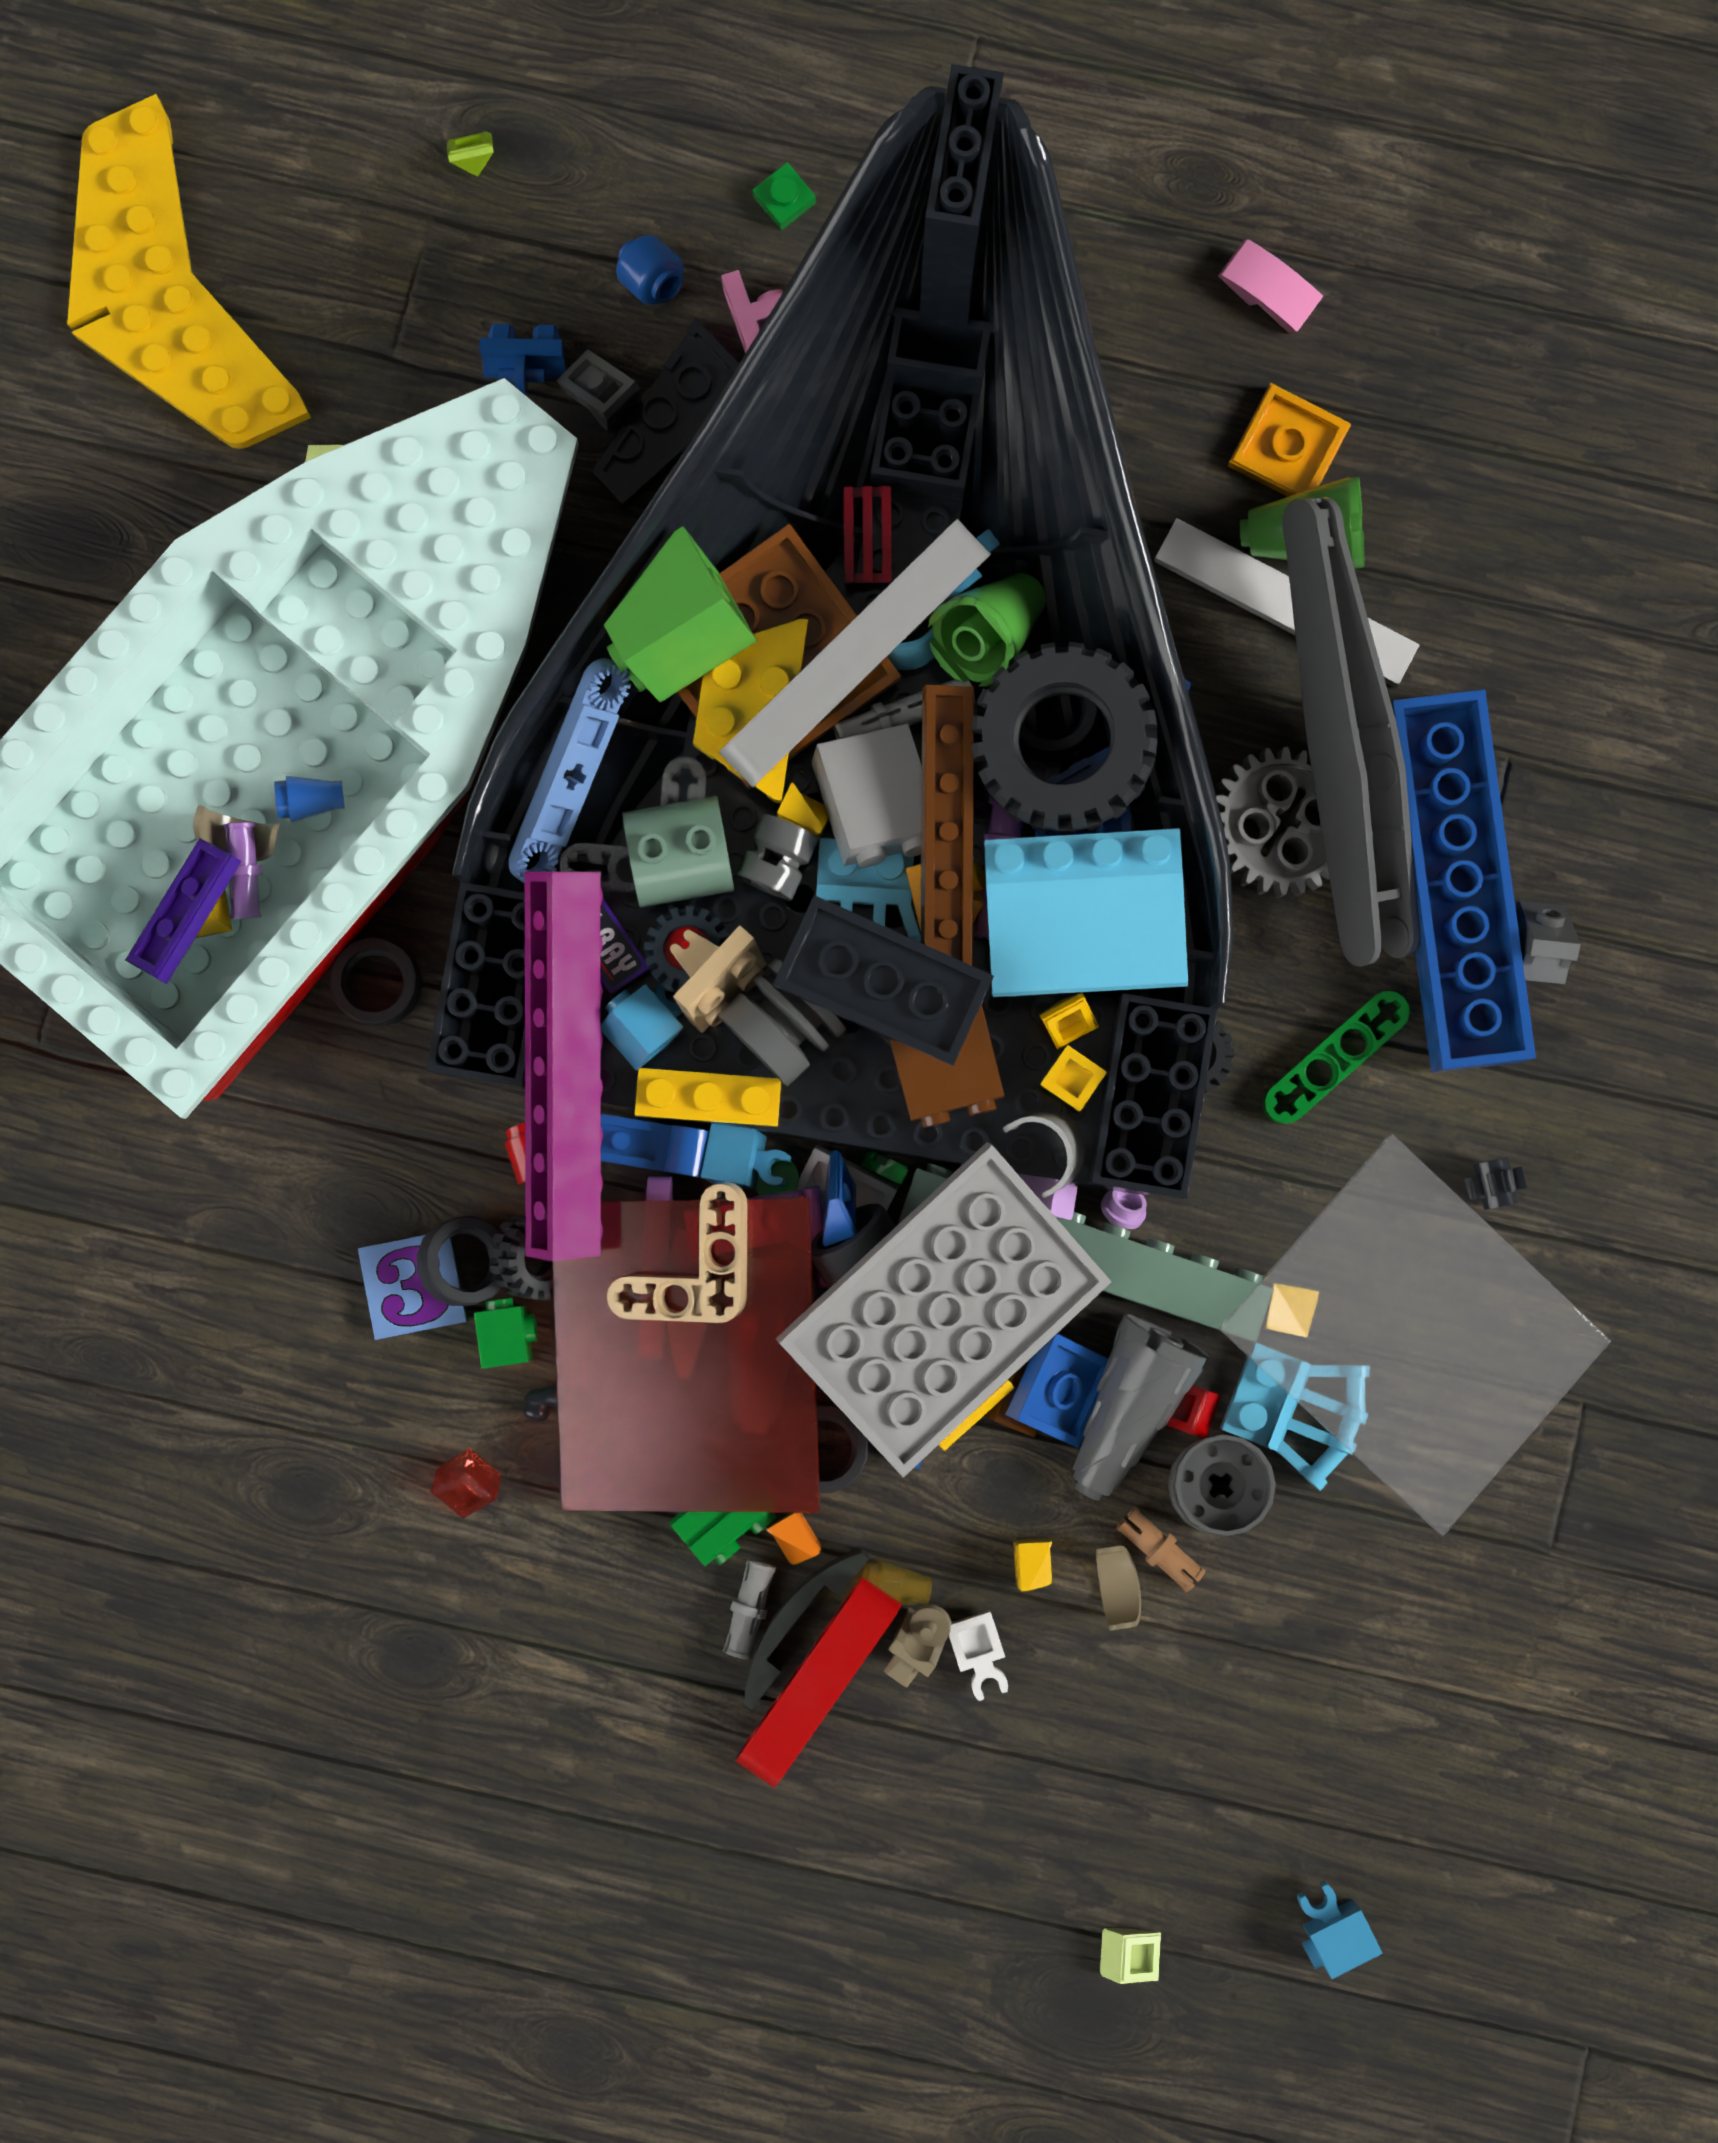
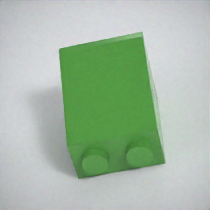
M683 526L672 534L604 624L613 642L607 646V650L615 664L622 672L627 669L628 675L640 692L648 689L659 702L667 699L757 642L718 570Z

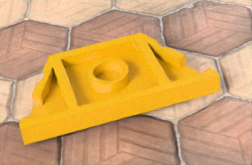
M801 618L754 633L753 635L757 642L703 675L693 745L710 758L716 759L726 766L730 772L742 780L745 779L719 752L801 672L808 619ZM789 752L754 786L776 803H782Z

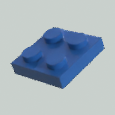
M1056 1334L1031 1357L1005 1415L1079 1448L1084 1438L1083 1433L1099 1395L1097 1386L1108 1359Z

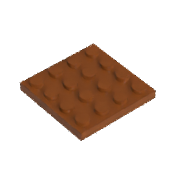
M790 524L720 573L753 634L801 618L808 619L801 671L857 617ZM885 657L789 752L788 761L832 730L834 724L847 719L901 680L900 673L888 657ZM703 676L677 692L696 719ZM740 779L747 789L752 787L746 780Z

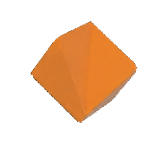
M794 1509L766 1528L774 1536L788 1562L792 1565L803 1562L820 1553L821 1544L800 1509Z

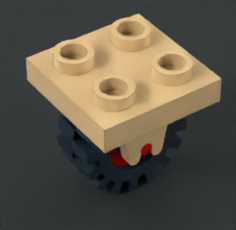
M686 906V912L680 913L676 907L669 910L672 916L668 919H665L663 915L656 919L659 925L656 930L652 927L649 928L647 935L650 941L649 943L644 942V951L647 955L645 961L652 975L662 988L669 994L671 991L675 993L673 997L688 1021L703 1033L709 1025L715 1027L722 1022L718 1014L742 990L748 992L756 986L754 979L758 975L763 977L764 970L762 969L767 964L755 939L741 926L729 936L717 916L713 918L710 911L702 908L701 912H697L694 906Z

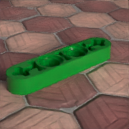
M1393 991L1380 992L1370 998L1266 1091L1262 1100V1109L1265 1116L1273 1123L1280 1125L1290 1124L1300 1119L1405 1025L1410 1014L1409 1004L1406 999ZM1379 1001L1383 1005L1392 1002L1397 1007L1393 1013L1396 1022L1393 1023L1388 1019L1373 1029L1381 1035L1376 1040L1372 1030L1360 1022L1359 1018L1363 1015L1368 1023L1380 1013L1381 1010L1377 1005ZM1347 1030L1358 1031L1364 1037V1050L1357 1056L1348 1055L1341 1048L1340 1039ZM1314 1060L1323 1061L1330 1068L1331 1077L1324 1086H1315L1306 1077V1068ZM1295 1076L1300 1087L1312 1094L1313 1097L1307 1101L1303 1093L1292 1101L1291 1107L1294 1110L1292 1115L1286 1111L1277 1114L1273 1109L1278 1103L1274 1095L1277 1092L1282 1096L1291 1093L1297 1087V1085L1290 1082V1079Z

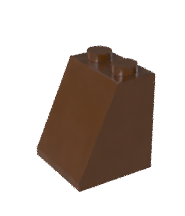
M982 1004L953 1067L889 1039L911 1123L921 1121L922 1127L928 1128L950 1122L949 1113L967 1108L969 1116L990 1112L997 1109L995 1101L1004 1098Z

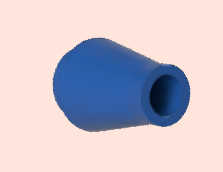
M286 776V780L274 781L278 819L290 818L292 823L335 809H345L342 780L327 781Z

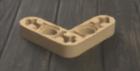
M723 1182L712 1185L701 1196L699 1212V1276L625 1275L612 1282L608 1288L607 1302L611 1311L624 1319L710 1323L728 1322L740 1315L745 1308L747 1300L748 1204L742 1188L734 1183ZM723 1191L725 1192L726 1200L734 1201V1209L727 1211L725 1214V1226L734 1224L735 1231L726 1229L712 1232V1225L722 1224V1211L719 1208L713 1207V1200L720 1198ZM717 1239H726L732 1243L735 1249V1258L731 1264L726 1266L720 1265L712 1257V1245ZM734 1272L735 1279L725 1280L724 1289L725 1295L733 1297L734 1303L726 1307L724 1312H721L720 1304L713 1303L712 1296L721 1291V1278L712 1280L711 1273L723 1275ZM630 1284L634 1293L648 1294L654 1291L653 1300H641L634 1303L632 1308H629L628 1300L621 1299L620 1294L622 1291L629 1289ZM652 1284H656L655 1290H653ZM678 1285L687 1292L688 1304L683 1311H675L668 1307L665 1301V1293L669 1286ZM653 1304H654L655 1311H653V1310L651 1309V1307H652Z

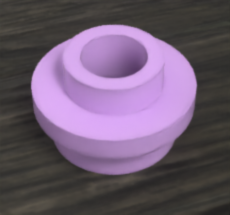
M1110 1190L1101 1201L1103 1214L1114 1226L1124 1229H1135L1141 1226L1146 1218L1147 1203L1141 1194Z

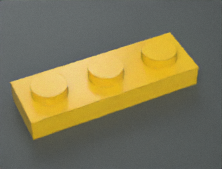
M640 1068L638 1069L635 1116L778 1127L781 1080L779 1078Z

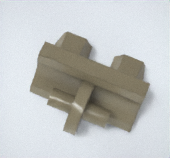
M924 1605L914 1611L909 1607L900 1621L889 1647V1651L892 1652L893 1656L886 1664L884 1672L904 1687L909 1686L918 1672L929 1677L937 1665L945 1641L951 1631V1620L943 1608L936 1605Z

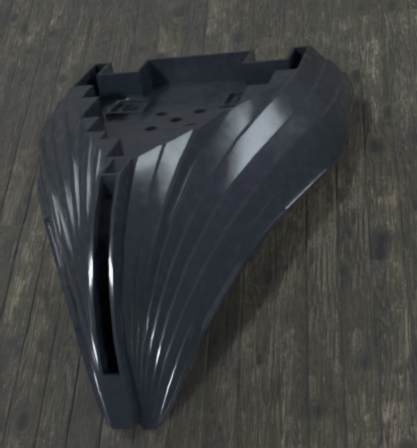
M951 64L947 93L946 88L925 87L915 97L910 99L905 108L894 113L883 123L782 295L701 426L510 710L492 743L466 809L452 875L460 881L426 1071L447 1077L525 1092V883L511 874L508 865L509 856L584 671L591 663L598 659L607 658L613 661L607 650V646L613 642L604 624L672 534L683 526L720 574L790 524L858 616L891 583L845 584L844 487L891 486L892 582L955 520L958 519L975 538L989 529L1000 545L989 552L991 555L977 567L982 577L960 594L1016 573L1031 575L1042 585L1046 594V605L1020 653L1027 650L1028 654H1032L1041 650L1040 645L1055 642L1056 647H1069V642L1084 643L1085 649L1096 651L1097 648L1111 653L1114 661L1119 664L1124 662L1134 672V677L1139 684L1143 683L1150 696L1152 709L1155 711L1157 750L1153 772L1145 783L1144 791L1137 800L1134 799L1130 803L1131 831L1180 829L1188 986L993 997L991 982L982 1002V1008L1004 1098L995 1101L997 1109L990 1112L969 1116L967 1108L949 1113L950 1122L928 1128H923L921 1121L911 1123L889 1038L838 1016L846 1028L838 1038L822 1025L816 1029L829 1045L824 1052L807 1040L799 1045L807 1057L810 1066L788 1087L781 1081L778 1127L705 1121L694 1122L718 1123L755 1129L765 1134L943 1164L946 1162L964 1164L988 1142L993 1145L1017 1174L1061 1180L1067 1167V1151L1063 1140L1056 1131L1039 1122H1025L1007 1133L1003 1130L1005 1126L1013 1121L1033 1113H1056L1074 1123L1084 1141V1161L1079 1173L1070 1183L1079 1187L1173 1199L1188 1198L1217 1011L1226 1002L1234 936L1230 859L1225 831L1202 740L1130 484L1052 160L1044 142L1031 128L1028 115L1025 114L1019 102L1014 99L1001 97L1004 72ZM854 498L855 574L863 573V498ZM872 498L873 573H882L881 498ZM933 611L901 643L917 640L927 634L932 628V625L928 626ZM935 656L920 668L907 671L897 670L901 675L900 681L847 719L870 711L871 705L881 702L884 706L922 691L925 685H941L954 680V678L940 666ZM611 673L609 676L604 675V680H599L602 682L601 685L597 684L600 687L597 690L600 695L610 687L612 682ZM632 680L628 681L631 684L630 689L626 690L629 694L627 697L624 696V702L619 707L617 714L620 716L566 847L562 846L558 856L559 862L554 866L557 868L555 872H600V887L604 901L644 959L647 958L644 951V942L649 943L650 941L647 935L649 928L652 927L656 930L659 926L656 919L661 915L668 919L672 916L669 910L676 907L680 913L686 912V906H694L697 912H701L702 908L710 911L713 918L717 916L729 936L741 926L755 939L767 964L762 969L764 970L763 978L773 986L776 977L770 971L768 965L775 958L782 962L784 961L806 911H793L788 907L785 899L771 895L736 877V873L746 851L755 850L756 848L752 837L762 815L768 814L777 817V811L781 803L773 802L756 787L747 789L740 778L730 772L726 766L694 747L693 740L697 719L677 692L659 702L648 689L640 692ZM969 680L971 686H974L976 700L974 703V716H976L979 708L977 701L983 689L988 690L991 685L979 687L981 683ZM1076 695L1050 697L1034 706L1027 714L1026 720L1030 728L1038 735L1047 738H1061L1071 733L1078 725L1082 714L1081 703ZM1098 708V722L1093 736L1080 750L1066 757H1043L1031 753L1020 742L1019 747L1022 758L1028 768L1037 776L1046 780L1053 775L1057 776L1066 771L1071 765L1083 758H1089L1109 747L1111 732L1104 714ZM922 722L909 726L922 765ZM833 729L788 761L782 801L791 783H794L799 792L806 796L821 794L812 767V759L817 744L837 740ZM575 768L570 771L566 770L563 778L565 779L567 776L572 777L575 773ZM988 794L985 804L980 809L973 808L974 862L977 861L981 865L984 873L985 848L982 840L983 835L989 832L993 806L988 803L990 794ZM717 796L734 891L640 908L632 874L622 812ZM828 821L821 838L835 839L830 821ZM1023 822L1021 838L1035 837V829ZM818 840L809 863L800 865L798 868L802 874L799 885L809 887L815 896L820 840ZM537 850L538 853L532 852V857L528 855L527 858L530 860L529 862L525 861L527 870L532 869L538 863L540 851ZM921 854L914 856L913 866L921 864ZM772 856L771 864L777 866L781 859ZM911 898V907L921 935L913 898ZM853 904L852 912L873 921L874 905ZM977 915L972 924V966L991 974L989 940L986 937H974ZM904 925L897 928H889L907 936ZM650 970L612 996L600 980L603 989L600 1002V1026L609 1015L605 1007L622 991L627 990L632 995L645 984L652 992L659 983ZM757 985L748 992L743 990L740 992L758 1005L765 999ZM666 991V998L670 1002L677 1003L673 997L675 993L671 991L669 994ZM1079 993H1083L1099 1027L1067 1045L1107 1071L1106 1076L1081 1112L1040 1085L1067 1046L1065 1045L1059 1049L1056 1048L1040 1015L1056 1002ZM683 1012L675 1017L683 1026L682 1030L666 1048L641 1067L777 1078L723 1021L715 1027L709 1025L701 1033L688 1021ZM601 1031L603 1037V1044L600 1050V1077L603 1085L601 1103L635 1109L638 1070L636 1071Z

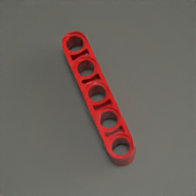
M862 1576L737 1755L735 1762L775 1788L889 1627L902 1603Z

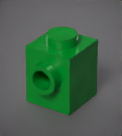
M513 1298L485 1302L486 1311L474 1313L481 1369L533 1361L531 1342L538 1341L535 1315H527L526 1306L514 1307Z

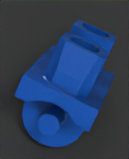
M493 324L488 338H480L479 352L483 361L484 378H498V380L505 378L508 382H515V387L525 396L528 393V383H545V379L557 380L566 371L563 340L559 339L558 329L555 325H538L533 329V339H518L516 328L510 324Z

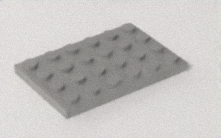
M987 1142L787 1327L776 1340L904 1478L1111 1283V1280L993 1145Z

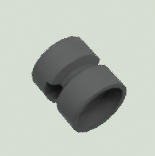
M763 814L752 837L756 848L755 850L746 851L736 877L764 892L792 901L802 879V874L798 868L800 865L809 863L819 838L795 824L775 816ZM772 856L781 859L777 866L771 864Z

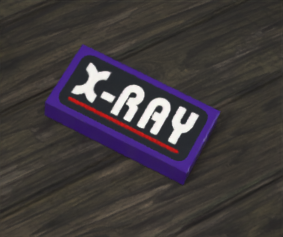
M602 899L600 906V935L603 947L600 954V980L612 996L650 969L604 899Z

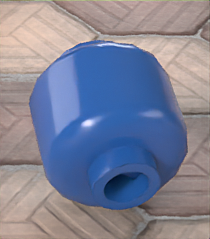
M644 235L629 240L620 249L616 267L617 279L643 304L655 305L666 303L673 299L682 287L683 262L658 237Z

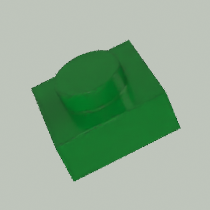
M788 162L752 190L754 199L781 231L816 204L815 194Z

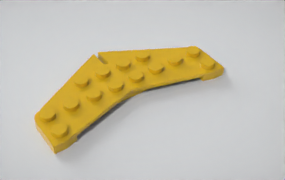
M154 94L92 123L83 133L67 324L74 330L71 333L79 341L224 443L236 449L248 448L310 419L311 416L298 391L192 273L173 157V137L170 120L157 94Z

